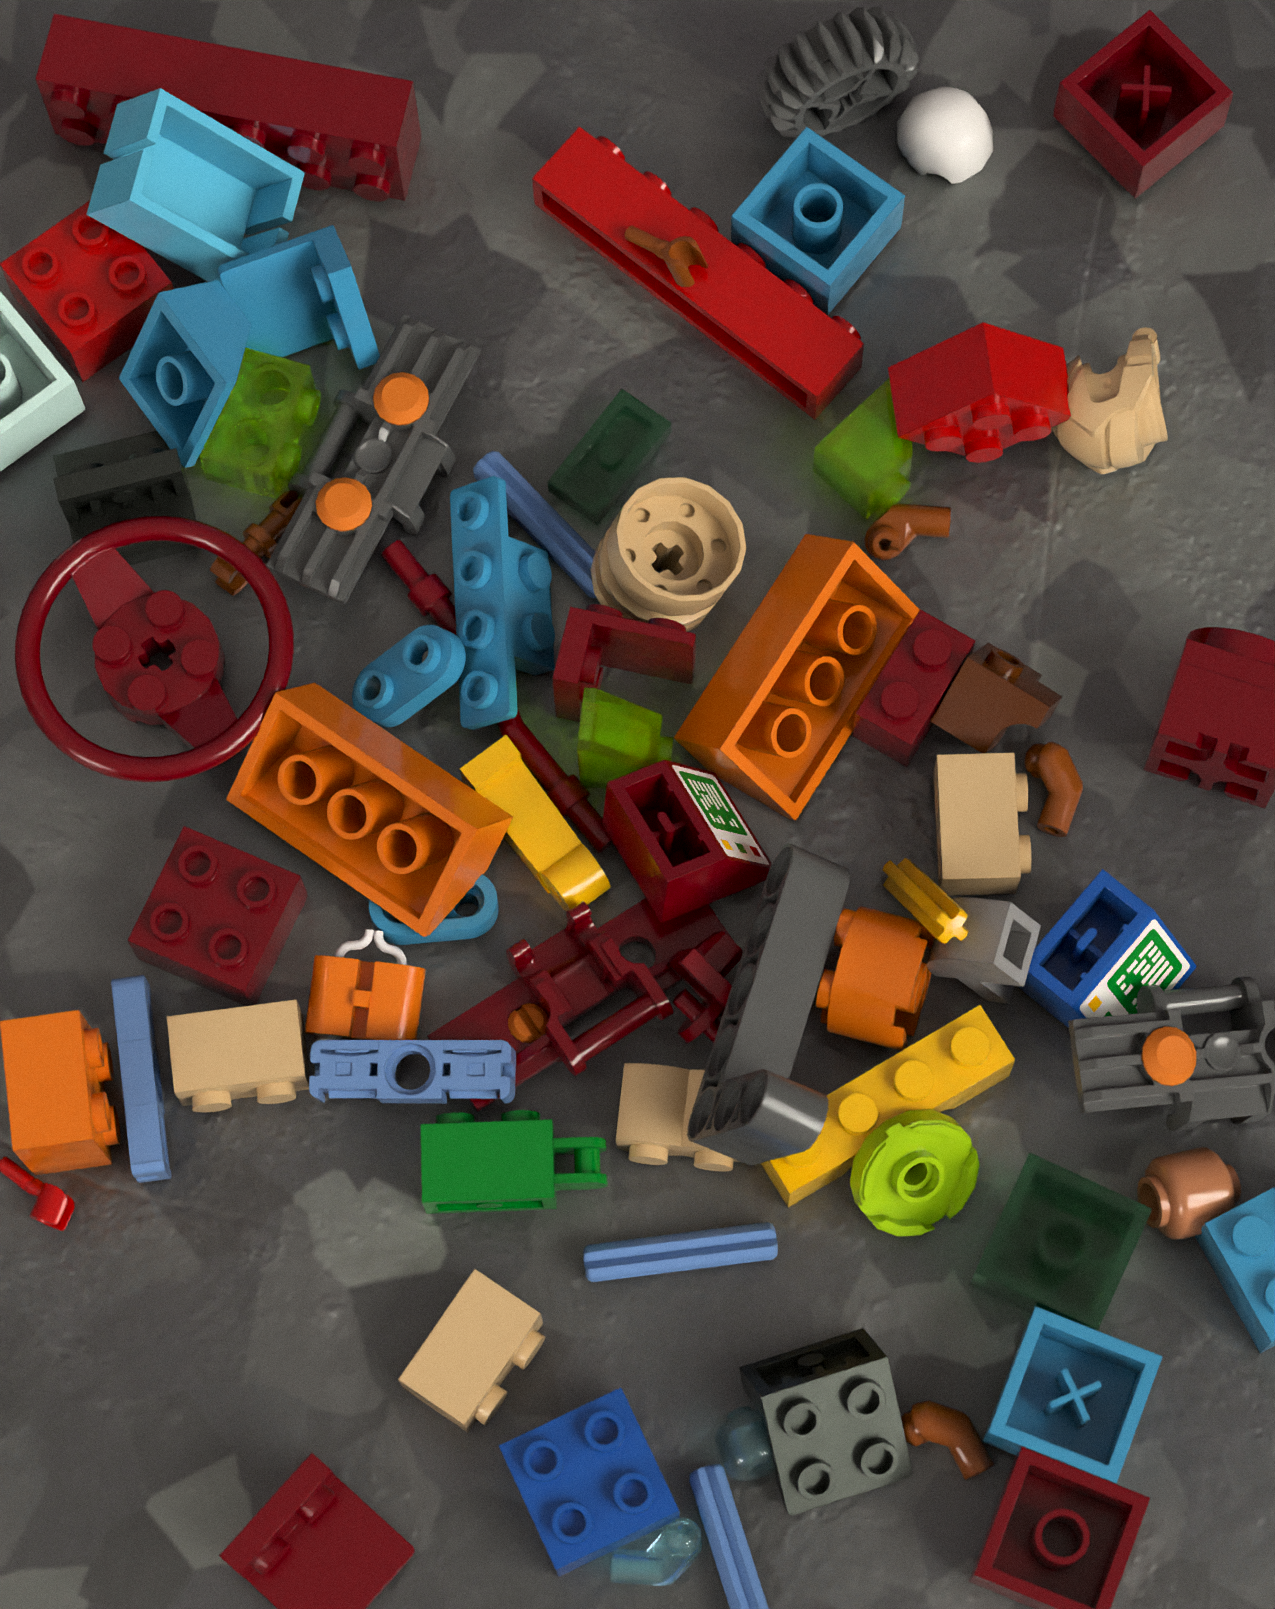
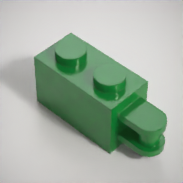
M507 1111L501 1114V1121L475 1122V1115L470 1113H444L436 1116V1124H420L422 1204L426 1214L557 1209L556 1191L589 1190L608 1186L607 1175L601 1173L600 1153L607 1150L606 1139L600 1137L555 1138L552 1119L540 1120V1113L537 1111ZM555 1155H574V1173L556 1174Z

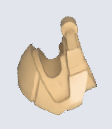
M1140 328L1135 331L1132 341L1129 343L1127 353L1118 357L1115 368L1107 373L1097 374L1092 372L1090 363L1082 364L1079 355L1066 364L1068 373L1067 383L1069 385L1067 399L1071 417L1068 421L1052 427V430L1065 451L1099 474H1107L1120 468L1139 464L1146 460L1155 443L1168 440L1161 407L1157 366L1161 357L1157 334L1153 329Z

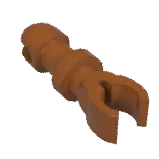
M289 490L281 494L269 507L271 512L259 525L251 523L244 530L243 536L245 540L242 543L250 548L260 559L263 556L271 557L277 546V541L283 535L303 497L297 499L296 491ZM220 557L216 558L209 571L218 576L215 583L232 596L238 594L248 584L235 568Z

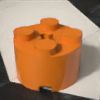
M860 906L857 911L846 908L842 910L834 936V946L840 947L836 971L825 969L816 998V1007L822 1008L821 1023L827 1024L828 1032L899 1051L908 1047L906 1035L914 1036L932 975L927 968V963L922 962L926 947L932 949L935 939L918 920Z

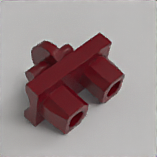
M723 931L714 932L695 948L679 950L667 963L704 1001L700 1003L686 989L682 990L672 1001L687 1017L677 1032L686 1043L693 1041L702 1032L714 1043L720 1022L716 1018L718 1016L722 1018L732 985L724 977L740 961L743 953L742 949Z

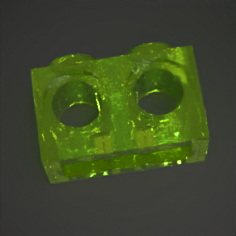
M245 348L237 381L200 455L207 480L270 498H278L284 480L290 481L293 474L298 471L302 447L297 445L303 425H313L320 406L321 391L315 388L310 365ZM273 389H281L289 393L278 404L267 405L260 402L261 397ZM262 444L269 447L268 452L258 460L249 461L240 457L242 451L250 445Z

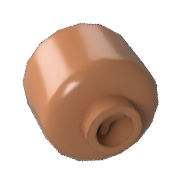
M1207 1147L1189 1149L1154 1158L1146 1168L1145 1176L1141 1177L1137 1186L1138 1204L1144 1220L1150 1227L1158 1228L1162 1234L1174 1240L1201 1235L1202 1227L1206 1222L1235 1208V1203L1239 1201L1241 1196L1240 1181L1235 1169L1231 1165L1225 1164L1218 1154Z

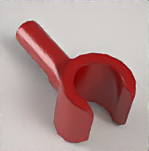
M3 1157L0 1160V1172L29 1195L37 1198L29 1216L46 1226L64 1231L75 1209L73 1198L65 1194L57 1186L43 1183L40 1179L34 1178L9 1157Z

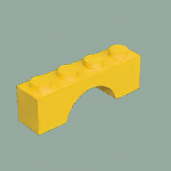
M979 1005L828 1094L826 1120L813 1145L804 1152L761 1163L787 1207H790L844 1175L853 1166V1160L866 1137L887 1119L909 1110L933 1109L941 1112L955 1109L1009 1077L1015 1058L982 1006Z

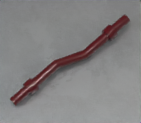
M396 540L382 552L381 556L410 590L407 598L422 616L430 615L439 627L456 635L455 606L449 599L452 592L436 573L429 575L401 540ZM519 710L515 718L497 723L501 735L509 737L521 754L522 761L549 792L547 796L563 818L568 816L598 853L609 847L613 842L602 825L603 818L587 800L591 793L575 774L568 777L523 722Z

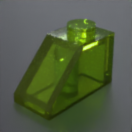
M889 378L815 447L813 471L865 519L880 506L887 510L893 504L898 503L911 486V482L908 479L910 477L913 456L912 441L898 438Z
M584 687L577 757L580 781L585 787L606 789L607 782L662 760L672 761L674 737L663 736V716L602 690Z

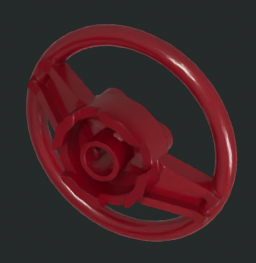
M144 516L115 522L87 534L66 548L49 564L30 591L22 609L15 640V667L20 692L28 712L46 738L62 753L92 771L112 778L135 782H166L194 776L222 764L244 749L257 736L261 722L275 692L286 690L294 656V631L291 614L282 589L270 569L250 548L232 535L200 521L174 516ZM147 541H170L193 545L207 550L229 563L249 583L264 612L269 636V652L266 670L260 687L250 705L238 719L220 686L224 676L225 655L210 619L193 603L181 599L173 591L160 590L154 593L116 550L117 548ZM71 578H73L98 629L92 642L95 652V669L111 704L124 717L134 723L140 721L148 725L164 724L191 750L158 757L130 756L117 753L86 739L70 726L58 712L49 696L43 679L40 644L42 631L52 604ZM160 652L172 653L168 655L172 664L168 669L161 671L155 664L145 668L146 664L150 663L149 659L153 655Z

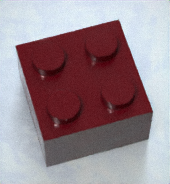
M1021 1447L1014 1458L968 1582L1035 1609H1110L1150 1497Z

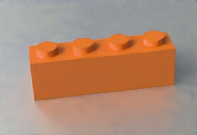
M805 534L677 731L674 739L708 771L716 773L718 778L784 817L796 821L854 729L857 710L920 609L853 541Z
M315 682L275 692L261 722L260 730L254 738L226 798L228 802L423 937L430 935L474 886L478 878L487 871L513 819L512 815Z

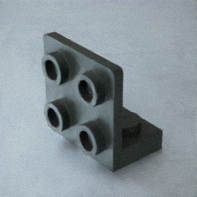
M864 1328L739 1367L744 1391L763 1416L783 1506L790 1515H796L911 1477L913 1470L888 1357Z

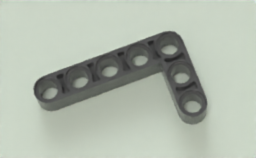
M786 844L776 855L762 890L690 1116L687 1130L689 1141L747 1165H755L804 1152L818 1138L828 1112L827 1095L794 1082L789 1077L850 882L848 868L793 844Z

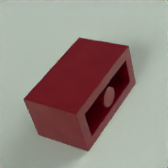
M920 609L857 710L853 737L907 767L934 723L930 721L968 656L973 654L976 640Z

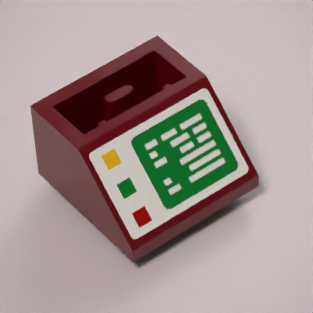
M662 760L607 782L602 825L661 923L766 881L772 863L716 773Z

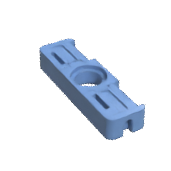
M145 975L111 979L132 1175L137 1179L138 1183L171 1179L159 1056L156 1048L151 1002V987Z
M317 1040L311 1046L310 1061L314 1064L315 1076L309 1077V1092L321 1103H325V1094L329 1095V1099H378L381 1103L447 1104V1094H449L450 1099H498V1094H500V1099L505 1104L510 1103L515 1097L516 1051L504 1040ZM408 1055H423L430 1064L428 1080L417 1089L409 1090L400 1087L395 1075L399 1062Z

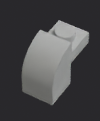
M969 897L952 898L967 913L968 917L963 926L969 932L961 942L957 938L952 937L946 944H943L935 938L927 963L928 970L934 976L958 979L987 1001L1009 1004L1014 986L1024 987L1041 925L1012 902Z

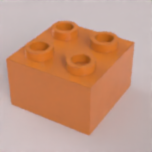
M80 1010L0 1021L13 1152L35 1176L111 1165L110 1145L120 1144L121 1134L116 1106H109L108 1098L104 1091V1082L114 1080V1069L110 1045L108 1042L102 1043L99 1028H91Z

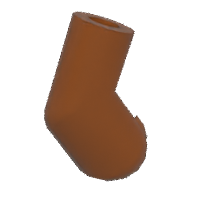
M1053 741L1047 744L1036 743L1027 750L1024 765L1026 771L1030 772L1033 777L1042 779L1048 791L1037 828L1052 836L1066 837L1083 791V782L1066 748Z
M927 1400L912 1405L911 1411L901 1416L906 1442L913 1446H919L930 1441L947 1446L965 1480L971 1479L994 1466L971 1419L964 1412Z

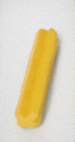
M904 858L898 865L894 864L891 860L884 865L882 870L888 875V878L883 886L939 942L946 944L952 937L957 938L961 942L967 936L969 931L963 926L968 917L967 913L910 859Z

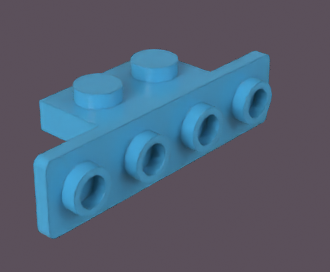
M496 476L456 488L450 493L456 635L461 639L466 653L465 666L459 677L460 721L462 727L471 730L516 717L518 708L515 669L535 676L555 670L553 646L555 630L552 624L550 592L552 572L549 565L548 551L508 536L506 482L504 479Z

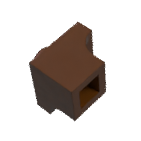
M988 642L967 657L930 722L984 754L999 744L1007 728L1011 725L1026 724L1038 729L1051 718L1063 696L1038 682L1042 676L1040 673L1023 664L1012 654Z

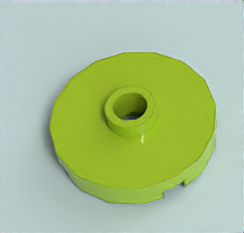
M933 1109L909 1110L887 1119L866 1137L853 1160L850 1186L855 1204L877 1229L895 1236L922 1235L935 1229L932 1223L939 1221L945 1215L951 1219L964 1207L976 1186L980 1163L977 1150L972 1146L971 1138L952 1117Z

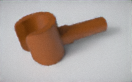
M632 225L625 232L626 240L663 259L676 284L681 287H690L695 283L687 267L690 265H700L703 268L709 267L697 242L692 237L683 236L669 242L661 240Z

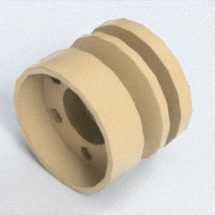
M685 477L659 478L638 488L624 504L612 522V526L606 531L596 547L590 569L594 594L601 605L619 610L623 613V618L648 623L651 618H666L681 623L686 627V631L689 632L700 625L741 572L746 552L743 524L730 502L709 485ZM661 567L663 571L658 573L656 570Z

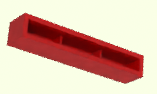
M579 126L532 177L534 204L814 420L817 419L862 368L864 343L861 341L859 332L851 323L837 315H834L832 318L813 305L812 297L800 284L791 279H786L783 282L767 270L764 260L754 249L744 243L735 245L719 233L716 223L709 215L699 208L691 207L689 210L672 197L669 187L655 174L649 171L641 174L625 161L622 151L604 136L594 138ZM632 225L661 240L669 242L683 236L692 237L697 242L709 267L703 268L700 265H690L687 267L695 283L690 287H681L676 284L663 259L626 240L625 232Z

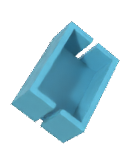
M161 88L117 104L103 153L113 160L100 165L86 215L208 282L219 280L221 283L217 272L219 265L287 241L289 232L280 227L247 238L243 237L244 233L251 235L292 222L305 172Z

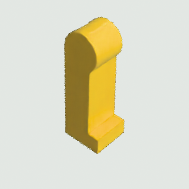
M507 735L460 768L464 784L513 816L503 838L548 894L551 893L566 912L582 901L587 905L611 888L609 880L596 859L582 844L522 761L521 754Z

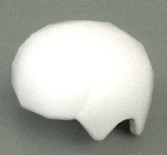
M939 87L914 96L897 121L898 147L902 155L908 159V163L922 176L931 173L943 176L953 184L963 182L981 171L993 152V133L987 114L972 95L957 88Z

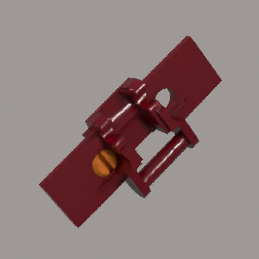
M647 898L599 928H596L591 919V910L582 901L566 912L568 922L566 928L531 949L524 938L507 948L509 965L517 978L516 980L427 1035L428 1040H504L508 1042L516 1051L515 1088L556 1061L558 1063L562 1061L572 1075L576 1076L587 1069L585 1062L653 1018L658 1017L662 1021L674 1013L665 992L683 980L667 963L679 950L695 948L700 942L717 931H723L731 939L732 937L709 904L661 923ZM630 942H641L652 950L655 961L650 968H647L645 963H633L626 960L619 950ZM625 987L632 989L637 997L636 1000L573 1040L570 1039L563 1028L564 1026ZM469 1099L477 1112L497 1100Z

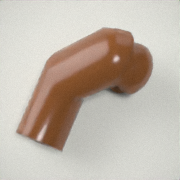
M893 504L868 528L865 535V547L873 557L880 560H890L898 556L917 536L948 538L951 507Z

